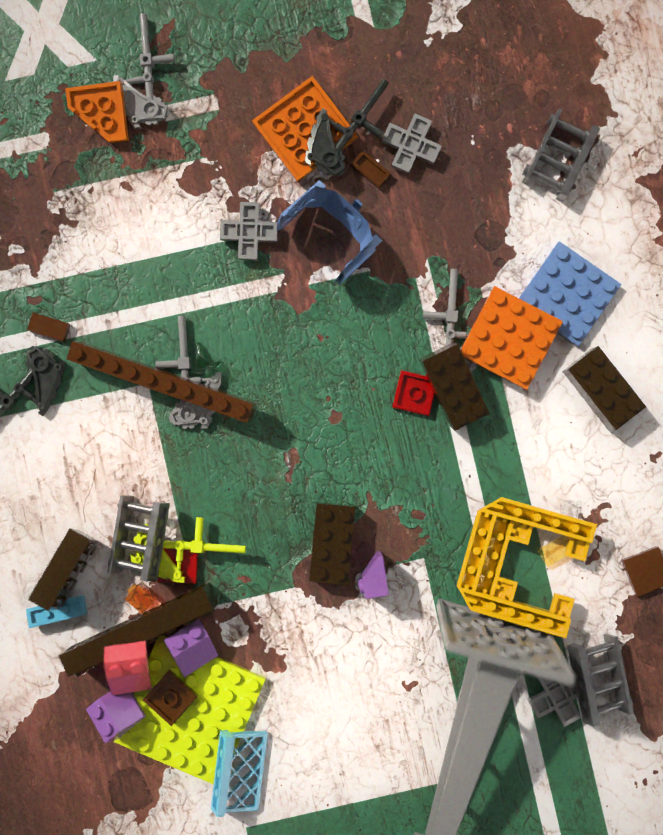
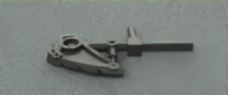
M382 79L363 108L354 113L351 118V124L347 128L338 122L335 123L330 120L327 110L322 108L317 116L316 124L314 123L312 127V138L309 136L307 143L308 150H306L305 163L311 167V163H315L318 166L317 170L319 172L322 171L324 175L341 176L345 170V162H343L345 156L342 154V149L348 140L353 138V133L357 128L361 129V127H364L379 138L383 136L384 131L367 121L366 115L388 86V81ZM330 124L334 126V129L343 134L336 145L333 142Z
M39 346L30 347L28 352H26L28 373L19 383L14 385V389L10 394L3 393L0 390V417L7 409L11 410L18 402L16 398L20 393L28 400H32L40 410L38 413L44 416L50 408L51 401L53 402L57 396V388L59 389L61 386L66 363L62 359L59 360V363H56L55 355L50 353L48 349L43 350ZM33 378L35 381L37 400L34 398V395L26 389V386L32 381Z

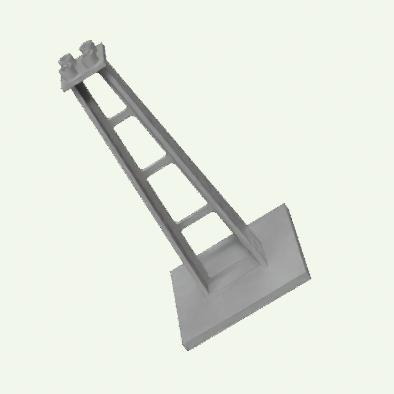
M438 598L436 607L445 650L468 656V661L425 834L414 832V835H456L520 671L573 685L575 676L552 634L471 611L468 606Z

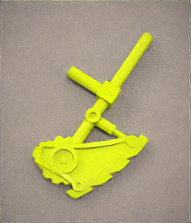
M196 517L195 540L191 542L164 540L163 548L177 550V566L162 549L158 577L185 583V577H183V572L181 571L183 549L191 550V552L195 553L214 551L245 554L246 546L205 543V541H202L204 518ZM137 532V536H134L133 540L135 543L146 545L147 533ZM135 551L137 553L136 556L131 554V562L143 565L144 553Z

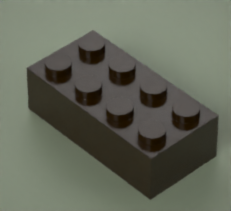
M450 343L419 359L445 417L454 431L490 414L457 343Z
M599 346L591 348L562 371L608 431L618 430L646 408L642 400Z
M317 502L310 582L348 585L355 505Z
M69 528L28 600L47 611L58 610L59 607L62 608L68 599L66 597L69 590L72 591L78 582L76 580L78 574L83 573L88 563L86 561L89 555L92 556L98 547L96 545L98 540L79 530Z

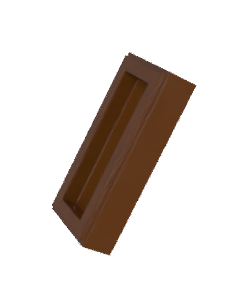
M364 150L350 164L351 167L378 189L384 185L392 174Z
M32 312L27 330L65 342L71 324Z

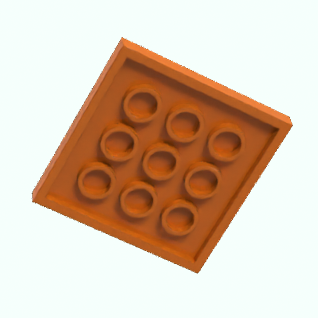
M313 76L252 120V124L297 183L318 167L315 163H311V167L305 163L306 150H308L309 136L312 138V127L314 123L316 124L317 116L322 108L327 110V115H329V119L333 122H338L345 128L350 126ZM330 124L333 142L336 145L343 134L334 129V126ZM356 132L353 133V138L348 140L343 149L358 138Z
M494 286L460 350L465 359L527 390L563 321Z

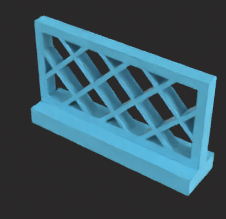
M220 730L210 808L216 817H225V813L259 810L267 731L229 732L228 730ZM256 737H261V743L254 748L250 743ZM235 738H243L245 742L236 749L234 747ZM249 745L253 751L244 759L240 753ZM257 755L259 757L258 763L252 768L248 762ZM239 756L243 761L234 769L232 761ZM247 765L250 771L241 778L238 772ZM255 774L256 782L249 787L246 781ZM236 775L240 781L231 789L229 786L230 780ZM244 784L248 790L239 798L236 791ZM252 793L254 795L253 804L245 805L243 803L244 800ZM234 795L238 799L233 806H227V801Z

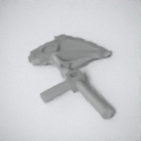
M140 14L143 54H140V65L144 69L143 76L127 80L120 78L118 75L113 76L114 82L121 81L123 83L126 115L129 116L128 120L135 129L141 128L140 123H146L148 126L152 124L157 125L159 121L166 120L169 117V107L162 102L163 100L160 97L156 98L153 93L154 78L152 76V69L155 68L154 64L176 61L174 54L152 56L150 53L147 14ZM129 83H145L146 96L134 89Z
M450 269L448 310L445 312L423 311V319L445 320V323H447V331L445 333L446 345L453 343L454 338L466 339L468 336L466 332L454 331L455 323L458 320V311H455L458 269ZM465 359L470 372H472L477 367V364Z
M178 316L180 358L171 361H156V368H178L181 370V377L198 383L206 382L205 385L219 389L222 372H215V375L210 378H189L191 358L188 357L186 317ZM181 400L180 403L177 402L175 404V408L169 413V420L174 425L182 426L184 429L188 427L190 429L194 428L199 423L202 424L200 429H207L213 418L211 416L215 411Z

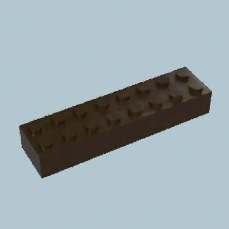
M208 582L70 646L58 655L67 677L74 674L78 677L86 673L91 667L95 669L104 664L105 647L147 641L148 644L159 639V636L163 633L169 635L175 632L176 628L182 624L186 627L194 623V620L199 616L202 619L213 614L212 612L215 610L218 601Z

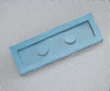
M85 595L67 599L65 605L62 608L59 607L58 610L47 611L40 606L26 609L29 628L88 614Z

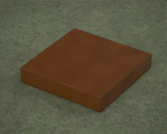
M658 546L621 560L635 596L638 597L663 587V556Z
M169 669L144 697L143 701L172 726L194 702L198 694Z

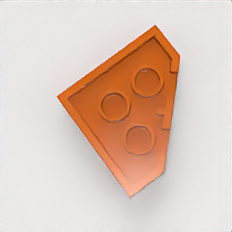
M121 81L65 88L67 107L103 136L104 139L110 143L129 141L123 83Z

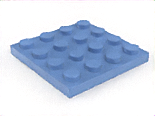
M558 241L519 299L562 320L563 323L557 334L578 347L622 284Z

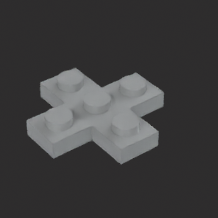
M415 113L407 130L389 123L382 143L398 149L391 165L392 168L409 174L416 158L434 165L442 145L425 138L432 123L431 120Z
M240 202L239 221L220 220V240L239 241V260L258 261V242L277 243V222L259 221V202Z
M537 676L544 690L527 700L538 719L553 710L556 711L564 727L582 718L572 701L578 697L575 681L573 685Z

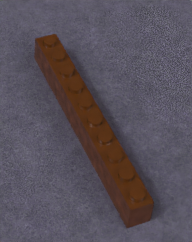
M72 341L66 358L69 361L246 423L252 421L258 404L84 342Z

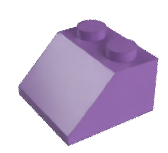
M377 551L361 572L362 579H358L360 594L364 593L365 599L389 595L383 555L381 551Z
M199 619L164 640L166 647L184 677L218 656L209 635Z
M110 691L86 709L105 743L119 739L146 717L132 692L112 695Z

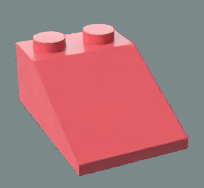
M146 641L104 648L106 678L112 695L152 689Z

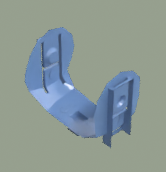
M319 180L280 214L277 230L279 231L287 226L306 207H322L343 223L360 243V253L345 266V269L335 279L333 285L337 282L340 285L376 251L375 247L382 240L376 234L372 237L368 221L359 213L363 204L358 199L354 200L351 205L336 191L325 189L326 186Z

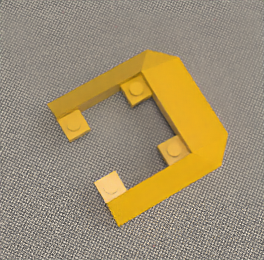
M503 497L477 510L457 582V587L469 609L477 613L566 638L571 623L570 615L574 598L554 592L550 610L513 600L518 582L499 577L509 540L528 545L533 527L568 536L569 540L565 556L585 561L589 545L593 542L597 524Z

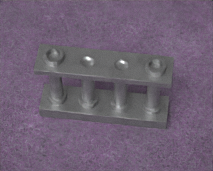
M559 108L556 114L552 113L547 121V125H549L547 132L531 164H527L522 173L525 176L522 183L526 184L530 177L555 188L559 192L556 199L563 202L568 197L600 128L593 125L589 131H583L558 119L562 112V109ZM556 126L581 138L580 141L583 142L581 147L575 148L550 136L554 127ZM546 143L573 155V158H575L573 164L567 165L542 153ZM538 160L565 172L564 174L567 175L565 181L561 180L559 182L534 170Z
M120 495L107 572H122V568L141 572V581L158 580L170 503L153 502L151 507L133 503L134 496ZM132 511L150 514L149 526L130 522ZM129 530L147 533L146 545L127 541ZM129 549L144 553L143 565L125 561V550Z
M603 634L605 643L586 649L585 646L575 643L567 645L572 672L575 676L574 681L582 720L593 727L601 725L599 718L601 714L616 709L630 715L634 714L633 702L629 693L620 649L621 644L618 636ZM607 651L609 662L589 668L588 656ZM611 671L612 682L593 687L591 679L593 675ZM615 690L616 701L597 707L596 695Z

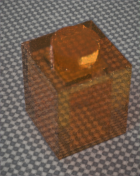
M140 582L138 585L134 583L126 591L128 595L125 600L142 615L158 596L143 582Z

